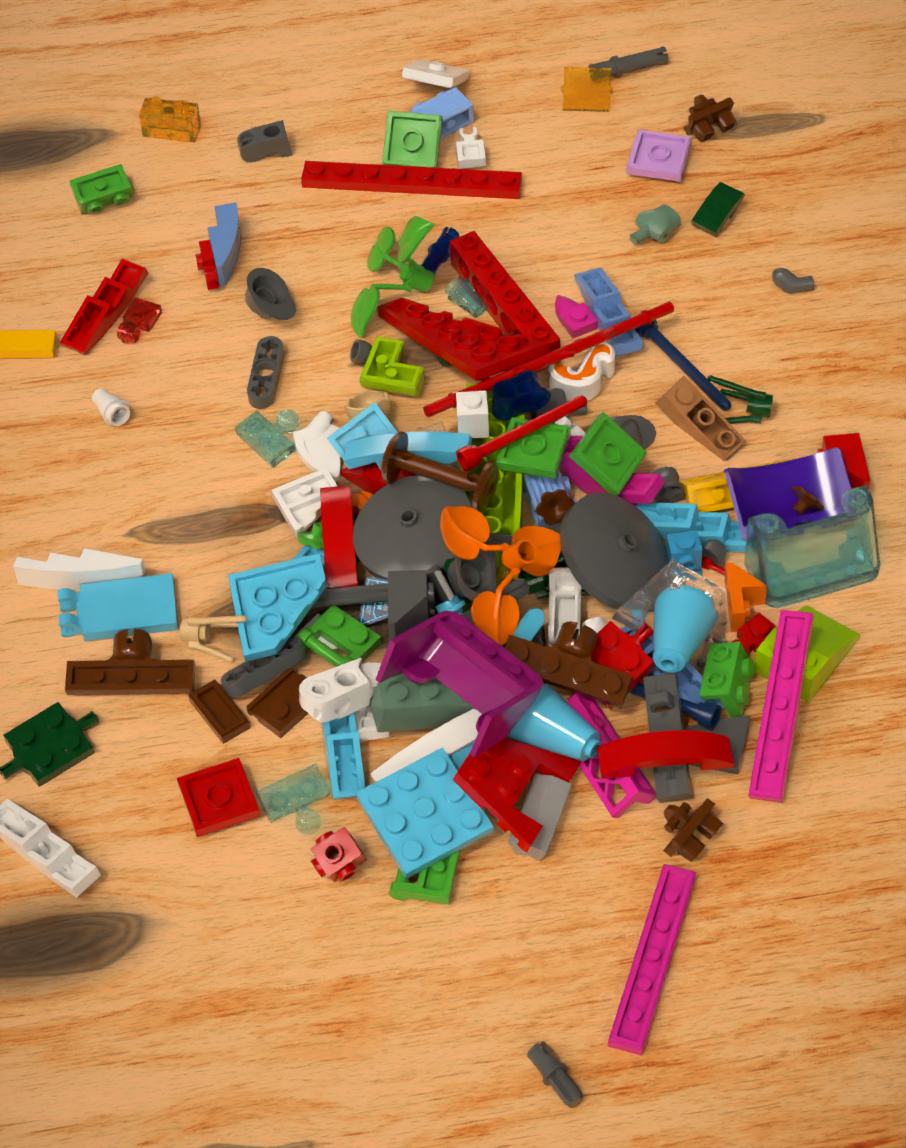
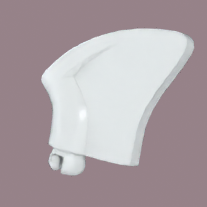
M321 411L306 428L293 431L294 446L299 458L310 469L316 472L327 468L334 481H338L340 478L341 457L327 438L340 428L331 424L333 418L330 413Z

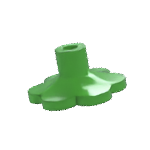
M314 523L312 531L299 532V542L303 545L322 550V523Z

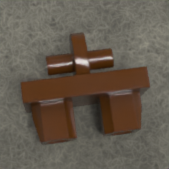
M702 94L694 98V106L689 108L691 115L688 117V125L683 128L687 135L694 133L699 141L703 142L714 135L715 130L711 126L714 123H717L722 132L732 129L736 123V119L731 111L734 102L730 97L716 103L714 98L707 100Z
M707 798L690 817L687 814L691 810L689 804L683 802L680 807L668 805L664 810V817L668 821L664 828L669 833H672L675 828L679 829V831L663 851L670 857L678 852L681 856L692 862L705 847L700 840L692 835L694 830L697 829L710 840L723 825V822L711 811L715 803Z

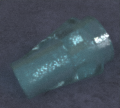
M461 276L456 277L446 287L445 292L448 295V300L470 313L474 318L479 317L485 311L486 305L480 299L469 279H464Z

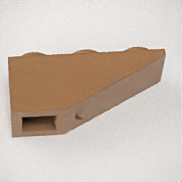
M685 376L680 378L655 402L675 425L723 461L746 441Z

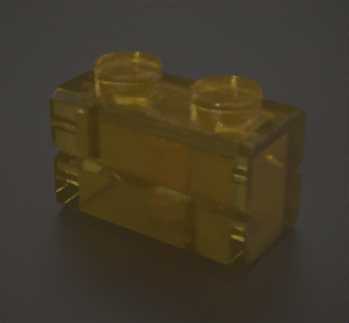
M146 97L139 112L143 137L196 142L201 128L198 103Z

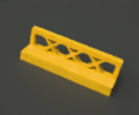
M794 457V458H789V459H784V460H779V461H774V462H769V463H764V464H759V465H754V466H748V467H757V466L770 465V464L785 462V461L794 460V459H798V458ZM724 471L679 480L686 493L687 504H697L699 512H713L734 507Z

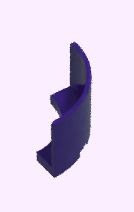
M832 448L806 457L770 465L724 469L743 540H765L769 536L780 533L781 537L803 533V526L809 525V527L821 525L822 528L860 517L840 448ZM798 485L813 494L825 507L824 510L815 511L812 508H808L803 515L797 514L792 509L798 501L796 495L790 490L792 486Z

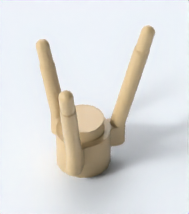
M184 617L180 626L181 641L189 642L188 649L199 650L232 663L234 657L201 643L209 640L211 628H238L237 622H245L247 617Z

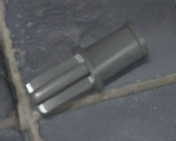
M546 1042L535 1044L528 1051L527 1057L543 1076V1083L546 1086L551 1085L565 1105L570 1108L576 1106L583 1099V1094L567 1074L568 1067L566 1064L559 1062Z

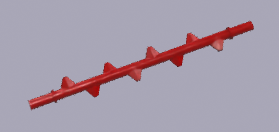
M669 301L648 311L643 310L641 314L585 338L577 339L571 344L494 377L486 378L482 382L459 392L492 391L561 360L574 357L577 353L642 325H650L652 321L673 313L674 306ZM451 392L447 397L424 406L425 415L429 418L452 407L457 408L456 393Z

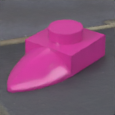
M557 295L555 300L556 315L572 339L598 329V320L584 302L579 304L570 298Z

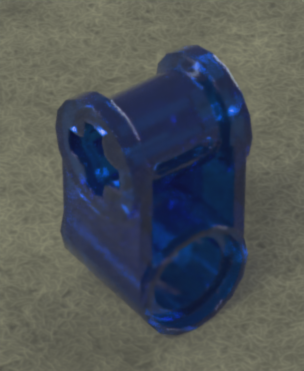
M525 371L520 375L499 381L493 386L492 414L499 420H511V417H517L544 407L549 402L551 393L539 383V377L535 371Z

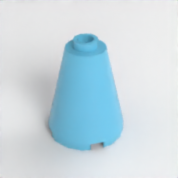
M681 585L680 589L670 590L671 587L666 588L658 595L654 605L653 660L657 667L666 672L674 673L681 671L712 632L717 622L718 612L713 607L714 602L711 597L700 589L691 586Z
M544 682L538 697L508 734L509 738L580 761L594 758L597 755V747H600L602 744L600 733L551 686Z

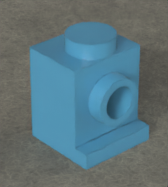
M698 531L667 534L666 551L671 581L702 577V546Z

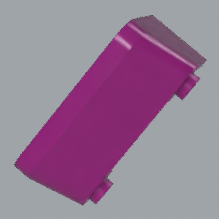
M442 611L391 639L375 679L381 683L399 672L414 683H427L436 678L482 714L476 722L478 735L470 751V755L474 758L508 736L538 697L543 686V679L537 672L465 617L453 611Z

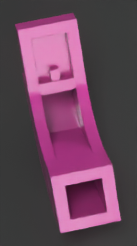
M570 436L560 465L563 472L587 495L593 493L609 494L569 457L583 437ZM633 473L621 492L616 496L627 500L634 506L637 503L650 504L665 482L660 474Z

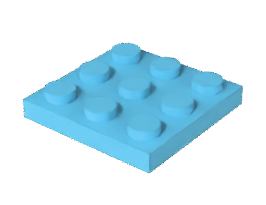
M443 747L356 792L358 803L405 879L494 831V826L485 812L453 781L458 770Z

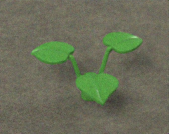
M418 216L412 217L407 222L398 242L400 247L398 250V260L388 254L395 244L393 229L389 227L381 229L377 241L370 250L367 267L370 271L377 272L386 259L402 268L399 277L400 280H403V284H372L370 289H362L351 311V324L359 337L365 338L366 327L379 302V289L411 292L412 288L425 293L432 286L434 272L425 269L410 257L429 231L435 226L434 223Z

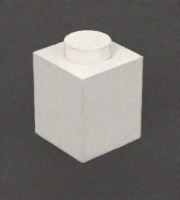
M456 392L458 433L470 434L472 438L489 437L487 392Z

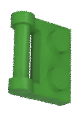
M332 605L309 628L303 629L298 635L305 649H311L335 667L362 658L363 663L382 644L380 635L335 605ZM321 636L349 656L343 657L318 640V638Z
M461 850L420 871L417 884L409 883L410 877L405 879L398 867L396 880L391 883L389 895L396 900L402 901L409 898L449 904Z

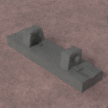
M676 672L643 677L649 732L684 730L679 681ZM671 708V710L656 712V709ZM688 764L653 767L656 795L659 803L692 798Z

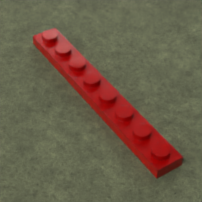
M305 161L301 184L302 188L520 199L522 172Z

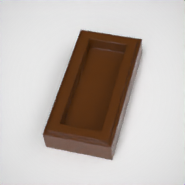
M215 679L188 695L190 703L223 744L250 729V723Z

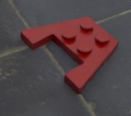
M505 738L475 758L469 753L453 781L482 810L487 808L499 820L497 825L505 833L510 831L519 840L517 845L527 853L543 825L518 811L513 806L535 772L541 775H552L569 783L581 762Z

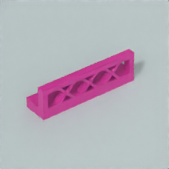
M575 693L567 701L600 733L601 746L620 739L594 699ZM598 755L592 759L589 758V762L588 760H578L581 762L580 768L613 818H619L635 801L650 804L657 797L656 792L640 768L635 769V776L617 777V780L615 778L599 779L596 774ZM614 785H621L627 795L616 805L612 799Z

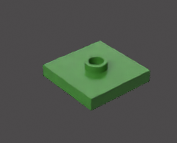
M388 110L382 165L437 168L443 116Z
M602 412L596 417L569 457L609 494L616 496L621 492L647 452L605 412Z
M511 417L507 432L530 420ZM551 423L500 449L496 460L498 468L500 470L556 479L571 435V427Z

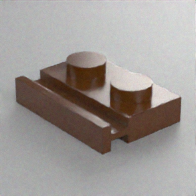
M293 667L286 670L246 706L247 713L250 716H255L258 722L279 738H282L308 714L299 703V687L307 677L303 674L299 675Z

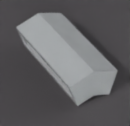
M534 774L520 812L537 821L543 827L527 853L517 845L519 840L511 834L509 844L515 854L528 855L539 861L542 860L547 853L572 786L571 783L552 775Z

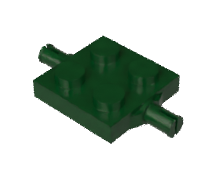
M57 702L5 733L3 737L6 744L12 750L14 759L0 767L1 776L6 780L9 776L22 770L32 777L38 787L49 782L94 754L93 747L84 736L83 731L99 723L98 717L93 711H90V713L76 721Z

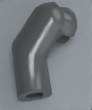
M777 268L772 273L773 282L786 293L814 290V279L812 276L798 278L786 268Z

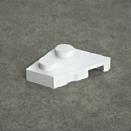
M327 468L271 490L272 498L296 538H298L299 532H305L321 516L320 488L337 486Z

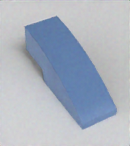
M236 202L214 206L218 226L208 227L219 287L225 286L228 282L240 252L241 230Z

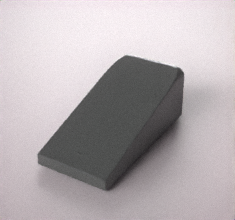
M435 565L426 570L427 583L434 582L435 603L453 599V591L440 567Z

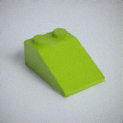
M805 605L798 612H808L814 615L801 699L809 703L859 640L860 634ZM778 626L770 632L756 649L755 673L769 680Z

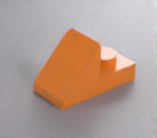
M726 563L724 583L731 632H737L744 625L745 619H750V605H763L766 603L767 586L734 563Z

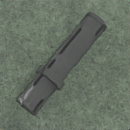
M662 46L620 58L612 56L610 60L589 64L588 72L589 74L593 73V75H590L592 81L609 76L616 78L622 76V73L668 63V53L663 55V52L667 50Z

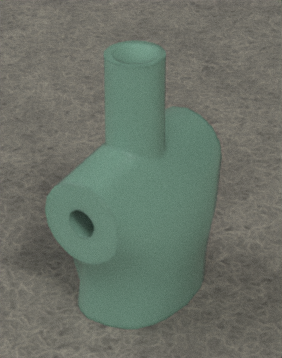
M662 204L655 209L643 211L637 216L635 224L640 229L630 235V240L633 244H638L644 239L651 237L660 243H665L670 238L671 233L681 225L680 216L666 204Z

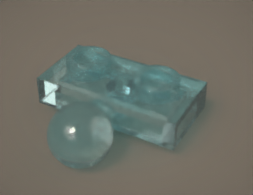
M286 409L277 415L276 423L273 425L256 410L235 427V431L245 443L274 468L296 451L294 443L283 432L291 433L295 431L299 426L300 420L296 412Z
M315 763L257 790L256 795L270 823L296 812V829L301 834L312 835L320 829L321 817L315 810L309 809L308 805L329 796L331 791Z

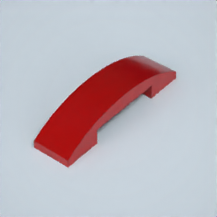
M351 485L320 488L327 589L358 586L356 555L353 544L354 528Z
M695 730L649 732L618 739L597 747L602 779L635 776L636 768L699 763L700 770L734 768L729 738L712 732Z

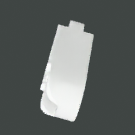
M362 658L306 678L299 687V703L301 707L313 719L319 722H329L336 718L339 720L370 705V698L374 696L378 681L375 679L381 663L367 662L362 664Z

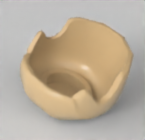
M367 390L357 394L352 399L348 398L345 410L350 420H352L375 402L387 417L390 411V399L386 391L382 393L380 391Z

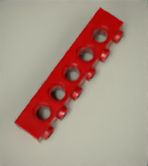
M475 231L449 241L451 266L496 324L502 328L505 335L527 336V342L537 344L540 340L549 343V353L561 348L559 336ZM549 366L536 371L535 374L549 368Z

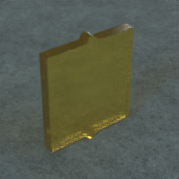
M564 67V85L561 86V92H563L562 110L609 112L610 94L613 93V87H611V68Z

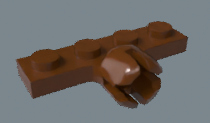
M565 622L561 626L555 644L551 647L509 634L505 649L537 672L544 683L622 709L633 675L597 664L591 660L598 641L597 633L592 628L584 625L579 639L576 640L579 629H576L578 623Z
M134 628L132 641V638H128V629H122L114 635L113 655L110 659L67 661L65 692L67 695L190 694L194 692L196 664L194 659H151L152 640L149 633Z

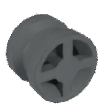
M662 467L651 473L660 474L665 482L655 497L657 503H675L682 498L684 489L682 484L678 482L679 475L675 468Z

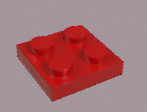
M240 758L177 778L179 789L197 837L260 817L258 805Z

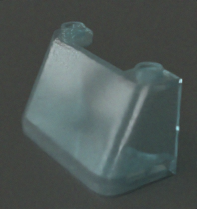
M866 485L845 492L841 501L844 513L787 529L784 521L775 514L768 513L748 518L744 565L750 575L767 586L766 605L773 608H781L865 584L877 578L880 570V555L873 497Z

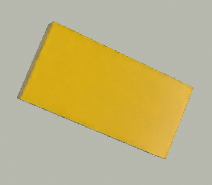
M0 330V358H54L57 341L56 330Z

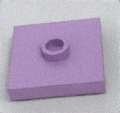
M638 130L627 164V174L681 182L692 137Z

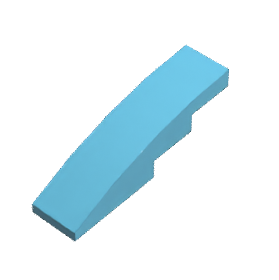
M440 431L405 432L409 439L407 452L443 464L458 461L456 450L466 445L471 447L472 442L470 434ZM397 433L374 435L348 441L343 460L347 468L352 469L376 462L381 471V463L386 447L391 438Z
M651 502L650 504L637 503L636 505L654 524L662 539L666 540L667 534L697 530L702 547L710 540H718L725 545L726 551L756 554L758 552L760 540H743L738 521H731L729 513L699 512L697 504Z
M355 712L339 720L336 718L329 722H321L333 800L355 798L356 792L365 788L359 732H357Z

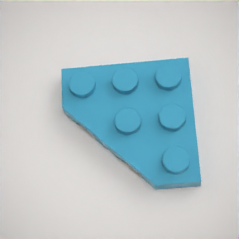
M320 553L228 575L236 616L247 617V621L237 622L245 661L278 654L325 590L327 581Z

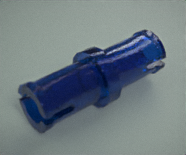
M444 227L437 241L428 248V255L421 266L434 272L435 276L441 264L445 263L450 257L449 241L460 237L459 233L452 227L450 229Z

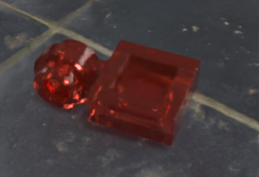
M135 297L123 315V322L117 330V337L121 339V342L125 344H130V342L136 343L140 337V330L150 332L162 314L161 305Z

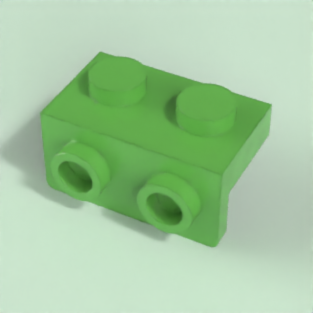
M122 164L69 180L81 214L85 212L96 213L106 205L113 203L120 205L133 197V186L131 182H128Z
M741 642L710 645L699 693L703 700L720 699L730 718L743 716L745 704L749 702L750 678L755 673L754 661L752 658H749Z

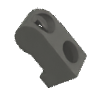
M283 120L243 131L237 138L240 155L246 162H256L262 157L281 153V157L292 156Z

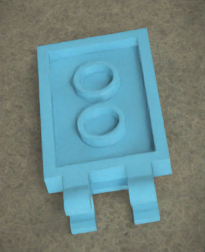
M173 573L80 584V592L69 588L57 590L60 611H77V616L71 613L59 615L62 637L83 634L84 641L114 638V635L122 629H128V636H133L134 628L144 630L149 634L178 630Z

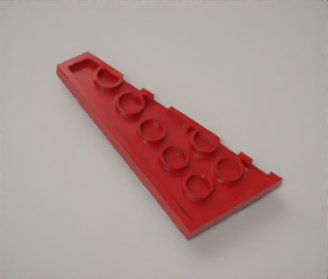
M402 297L377 306L380 318L475 381L485 380L491 375L508 371L515 366L549 353V343L541 340L537 344L527 342V336L516 334L515 336H508L502 334V328L466 317L462 321L453 319V313L447 311L434 313L429 311L428 305Z

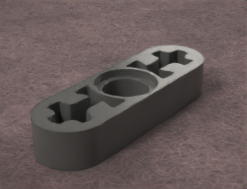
M264 337L257 344L247 387L249 404L256 409L268 408L275 400L284 359L283 343L277 337ZM272 349L271 358H267V353ZM263 369L273 370V373L268 376L258 374ZM260 386L264 387L265 392L262 393V396H259L261 391Z
M290 637L278 654L245 661L226 672L221 677L224 691L231 698L240 697L302 662L306 658L307 652L301 638Z

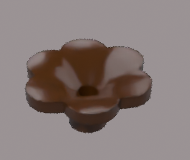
M798 485L792 486L790 490L798 498L797 503L792 509L797 514L803 515L808 508H812L815 511L824 510L825 507L813 494Z
M563 489L545 492L541 495V502L536 506V512L540 517H543L546 524L553 525L557 521L562 522L565 513L575 502L572 498L568 497L567 492Z

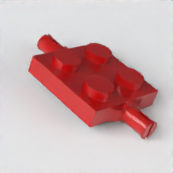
M610 620L597 633L598 641L591 660L597 664L633 675L628 690L629 693L643 677L656 667L654 661L644 652L641 646L654 634V630L647 623H644L631 636L621 631ZM603 703L610 711L615 707Z

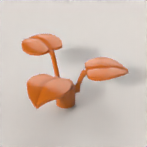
M446 506L441 514V533L446 546L455 556L464 560H472L477 557L480 549L483 551H502V562L507 568L511 569V572L496 588L495 594L490 591L480 593L474 599L471 607V616L475 626L502 646L507 642L509 634H514L520 615L516 599L510 595H502L503 589L520 573L521 568L528 574L536 577L547 575L555 567L561 552L560 534L544 527L524 526L514 533L511 545L507 543L486 545L484 542L489 538L490 528L487 519L481 512L467 506Z

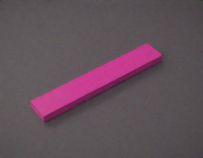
M780 611L748 794L750 799L783 803L814 622L813 613Z
M663 864L608 1039V1047L642 1056L697 872Z

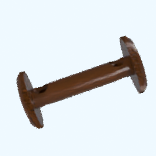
M401 431L391 438L381 463V476L385 483L392 484L402 469L472 492V508L479 512L487 509L493 499L499 479V468L495 461L490 460L487 462L480 475H476L407 452L409 439L405 432Z

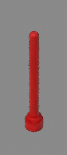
M580 395L478 447L466 445L456 450V457L461 468L467 472L478 468L479 463L483 461L484 457L587 405V398Z

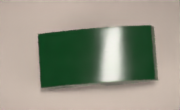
M719 182L691 220L692 225L717 237L728 217L732 218L745 193Z

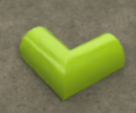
M376 336L359 381L360 385L364 388L419 397L424 384V367L399 363L405 348L404 341Z

